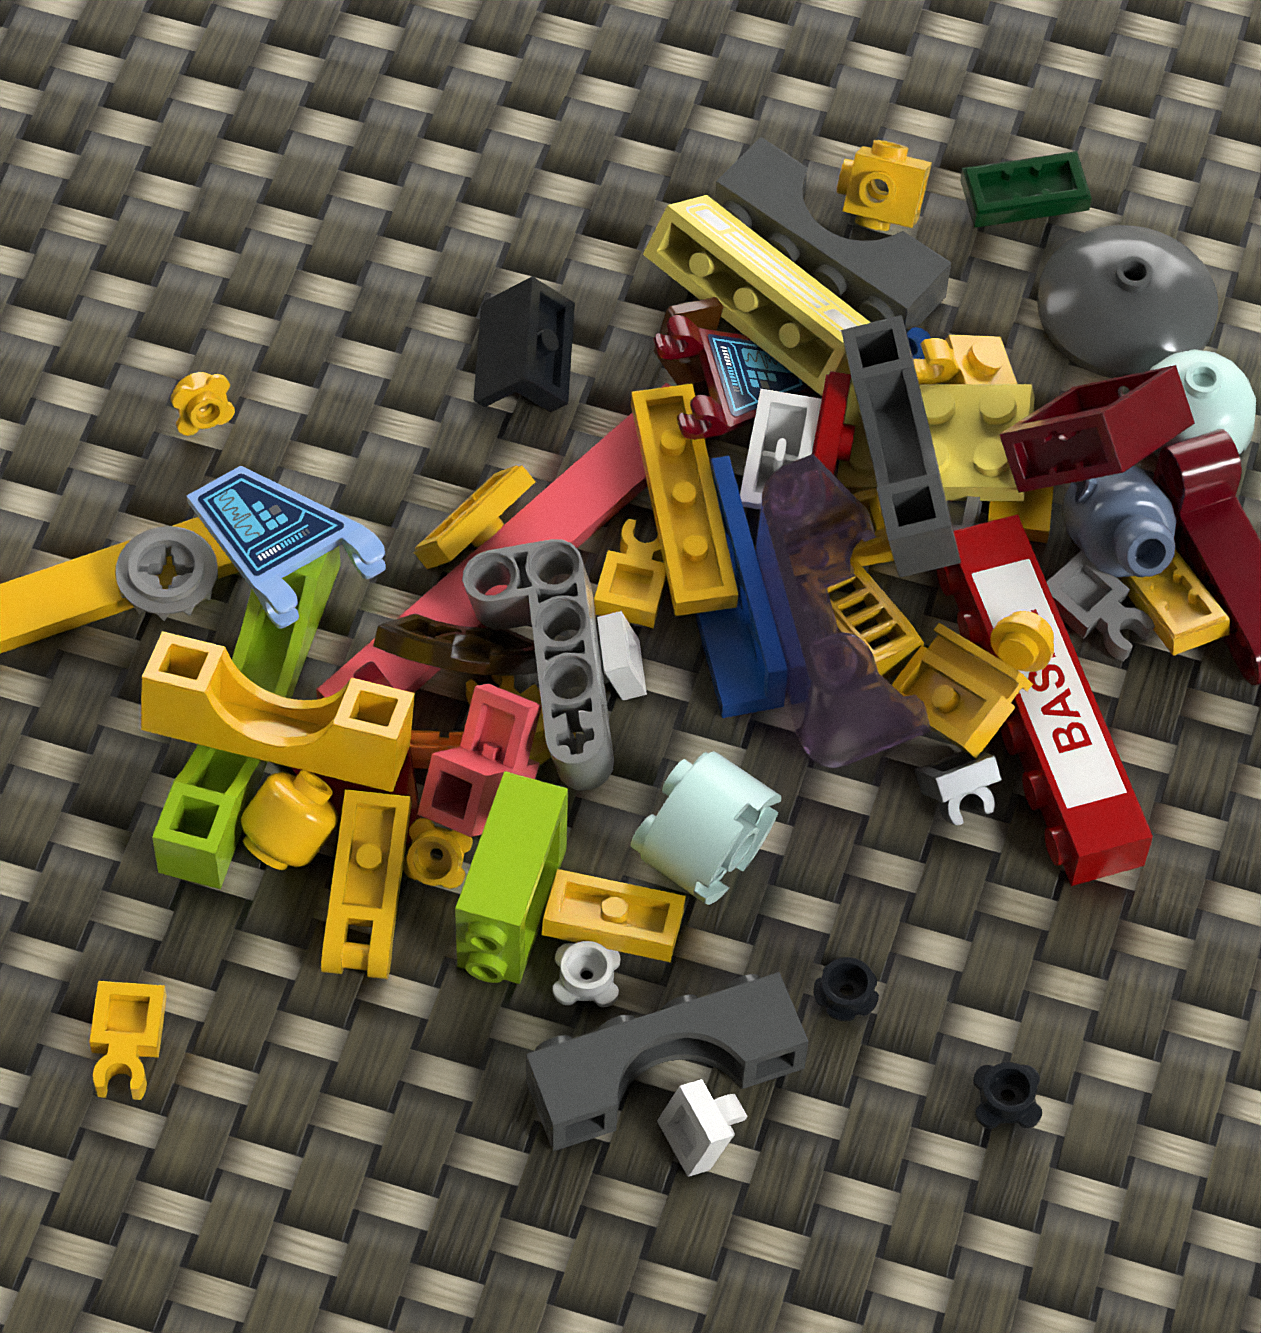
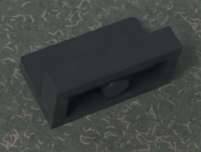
M533 276L485 300L481 305L474 402L487 407L517 392L549 412L567 405L569 400L575 303Z

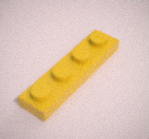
M693 384L631 392V409L675 616L737 608L739 595L705 439L693 440L684 438L677 422V416L680 413L693 414L690 406V401L695 397Z

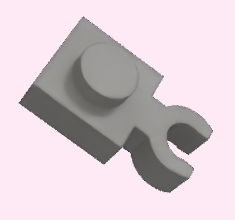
M1082 551L1047 581L1062 620L1083 639L1095 628L1103 634L1105 648L1114 658L1124 661L1128 658L1133 647L1121 635V630H1132L1144 641L1151 636L1155 627L1152 619L1142 610L1125 608L1122 605L1130 589L1117 577L1099 571Z

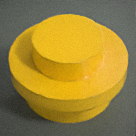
M1016 611L1008 617L1001 619L991 633L990 641L995 654L1003 662L1017 670L1025 672L1042 670L1048 665L1054 654L1053 630L1045 619L1035 613Z

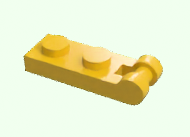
M345 789L322 949L321 972L342 974L343 969L348 968L366 970L367 977L389 978L412 805L410 796ZM348 926L372 927L370 944L347 942Z

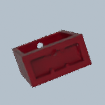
M1173 365L1072 387L1000 433L999 436L1018 493L1123 473L1195 424L1177 367ZM1123 386L1130 390L1126 395L1122 392Z

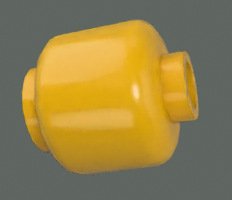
M301 770L297 776L284 772L271 774L247 805L240 819L241 826L246 834L243 842L247 849L259 860L278 870H286L288 865L300 867L311 863L335 830L339 820L338 813L329 800L333 794L332 789L318 776L306 770Z

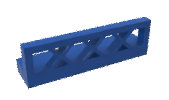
M729 456L712 458L710 466L739 594L737 608L695 613L722 718L784 707L788 671Z

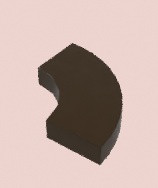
M415 613L378 625L373 644L374 647L396 656L452 671L495 676H517L538 673L534 640L509 629L494 630L489 627L458 626L435 621Z

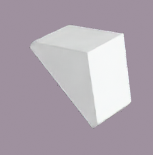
M767 389L760 390L740 491L743 507L794 516L801 515L822 399Z

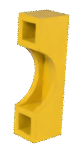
M162 631L142 675L141 730L393 792L410 747L415 693L351 678L339 692L326 698L317 700L286 698L271 693L250 681L233 663L226 647Z

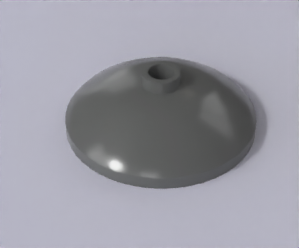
M1111 225L1083 232L1068 240L1054 252L1044 267L1040 278L1037 307L1045 333L1064 356L1090 372L1108 378H1117L1150 371L1154 365L1175 353L1194 349L1203 351L1212 336L1216 324L1218 296L1214 281L1204 263L1195 253L1178 240L1149 228ZM1126 277H1134L1139 279V281H1132Z

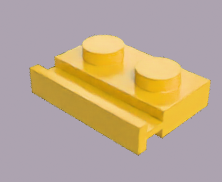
M938 623L934 628V631L938 634L928 648L921 645L883 696L905 714L974 758H977L1015 709V706L1011 703L1021 689L1028 692L1033 684L1017 669L941 623Z

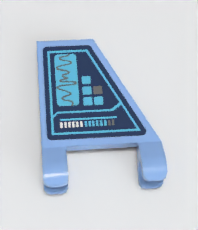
M243 466L235 468L187 495L188 504L255 592L266 614L276 628H285L299 619V613L295 608L298 604L297 595L282 578L334 548L343 545L356 570L364 579L373 578L386 569L385 561L382 559L385 555L384 545L365 526Z

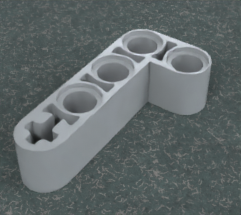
M550 539L487 550L477 554L468 561L463 570L462 579L477 619L484 626L494 630L532 625L546 744L559 778L568 787L575 790H591L601 786L608 780L613 771L614 756L593 592L579 550L572 543L565 540ZM560 574L571 575L560 584H547L554 576ZM507 585V588L499 594L485 595L494 586ZM566 630L578 631L569 640H554L558 634ZM573 687L586 688L578 697L572 699L560 698L567 689ZM573 732H583L586 739L583 745V753L578 755Z

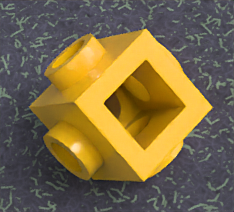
M874 140L872 148L862 146L856 152L854 160L845 158L842 164L837 184V193L846 195L842 212L855 214V223L870 229L889 231L891 223L913 228L919 220L932 162L907 157L908 148L893 142ZM875 179L883 180L887 184L889 192L879 190L875 185Z

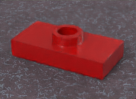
M834 371L826 374L806 485L805 500H808L810 505L816 506L830 502L837 460L850 461L856 425L846 424L844 420L850 392L851 374Z

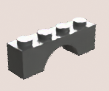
M760 137L716 181L715 202L868 321L875 322L902 315L907 333L911 328L918 327L946 298L951 269L950 261L904 231L879 240L859 241L840 237L826 230L811 216L804 202L808 168L764 138Z
M902 315L841 330L877 481L876 488L888 541L899 578L961 563Z
M780 972L761 978L757 974H749L734 979L721 991L700 998L693 994L674 998L667 1002L660 1011L638 1018H635L633 1015H622L612 1018L602 1024L598 1031L574 1039L567 1035L550 1038L538 1045L535 1051L526 1054V1083L552 1151H556L616 1131L618 1108L623 1094L632 1081L655 1065L674 1060L702 1062L721 1070L741 1089L805 1069L809 1041Z

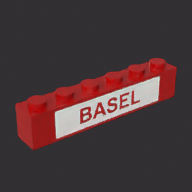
M1019 515L955 530L954 534L961 563L936 570L942 591L946 596L954 595L960 610L957 614L960 635L1000 659L991 646V633L1001 619L1008 617L1016 611H1029L1041 616L1049 623L1054 633V654L1045 668L1036 672L1020 671L1033 685L1028 692L1021 689L1011 702L1015 709L1000 727L1003 742L1010 755L1018 754L1025 773L1022 775V783L1028 804L1032 810H1041L1048 827L1045 829V842L1052 862L1056 866L1063 864L1071 886L1143 867L1153 835Z

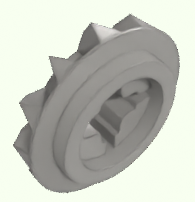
M175 526L156 527L138 534L125 545L116 563V580L121 597L126 598L132 603L139 615L147 611L157 614L163 621L166 620L169 614L182 611L190 616L198 603L202 600L210 601L212 588L218 579L217 559L208 542L191 530ZM171 556L172 564L175 566L178 576L173 577L172 585H168V589H163L156 575L162 573L163 565L167 564V557Z

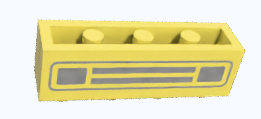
M708 195L667 205L643 253L646 258L699 300L717 297L724 307L721 314L723 319L746 335L821 396L823 395L826 374H829L830 371L851 374L841 330L871 323Z

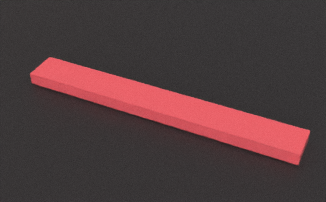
M665 383L661 388L670 387L671 385ZM633 413L397 619L416 613L443 623L464 627L486 628L477 619L462 581L463 570L469 560L487 550L550 539L565 540L572 543L576 548L582 545L648 486ZM507 585L494 586L485 595L499 594L507 588ZM373 639L316 689L317 699L326 698L339 692L351 678H354L353 674L355 671L370 661L377 665L393 688L415 693L442 668L418 663L385 652L373 646Z

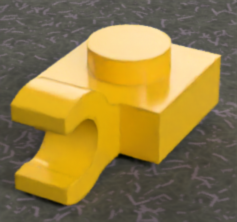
M948 335L945 340L939 338L925 339L920 344L925 359H913L919 384H1017L1001 337Z

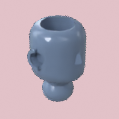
M1133 465L1123 473L1070 484L1064 495L1062 517L1066 531L1099 571L1114 577H1152L1160 574L1169 566L1175 553V514L1170 500L1142 469Z

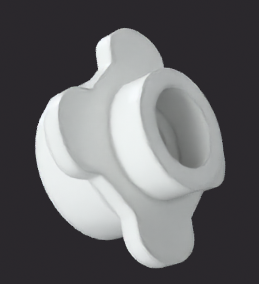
M581 941L575 944L566 943L560 946L555 954V962L560 967V978L553 986L555 999L563 1005H572L576 1001H594L599 1007H608L615 1003L619 995V989L613 981L614 970L619 967L621 961L619 952L606 949L601 944L592 941ZM588 970L593 973V977L586 980L580 974Z

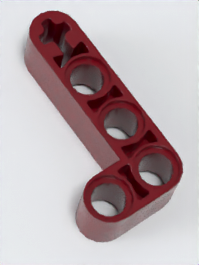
M1217 429L1163 447L1159 453L1153 482L1172 504L1176 518L1174 534L1176 551L1229 617V635L1222 638L1246 681L1256 686L1261 684V540L1236 497L1242 474L1238 450L1229 433L1224 429Z

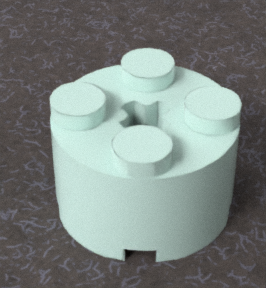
M715 751L710 753L704 752L694 764L683 759L675 766L662 788V792L669 797L657 816L651 814L642 822L631 841V847L641 853L642 861L707 905L716 902L729 889L728 886L719 881L727 871L731 872L735 868L744 871L750 864L776 820L778 812L770 806L781 802V795Z

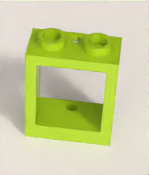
M506 771L503 773L455 908L457 967L466 969L470 975L479 980L490 983H498L502 980L517 984L521 983L546 910L557 869H560L567 849L568 788Z

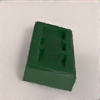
M1077 151L962 168L960 181L974 228L1083 212L1090 209L1092 197Z

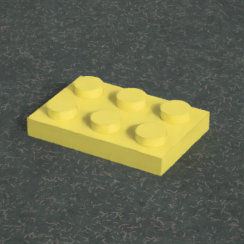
M850 384L844 423L856 425L850 461L839 460L836 483L839 498L877 487L870 449L853 384ZM919 384L946 500L967 501V496L980 497V501H1024L1025 492L1018 493L999 434L1033 413L1035 397L1032 384Z

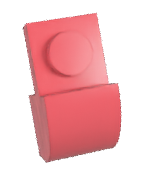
M489 683L475 686L460 747L432 753L417 815L469 837L482 835L504 771L531 779L536 777L540 763L529 759L542 705Z

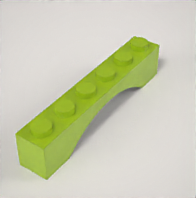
M339 546L282 578L297 595L298 604L295 608L299 613V619L285 628H276L251 588L232 661L243 675L259 687L276 695L292 698L341 566ZM197 744L185 767L173 781L152 836L158 873L221 889L243 830L240 819L245 808L257 793L268 761Z

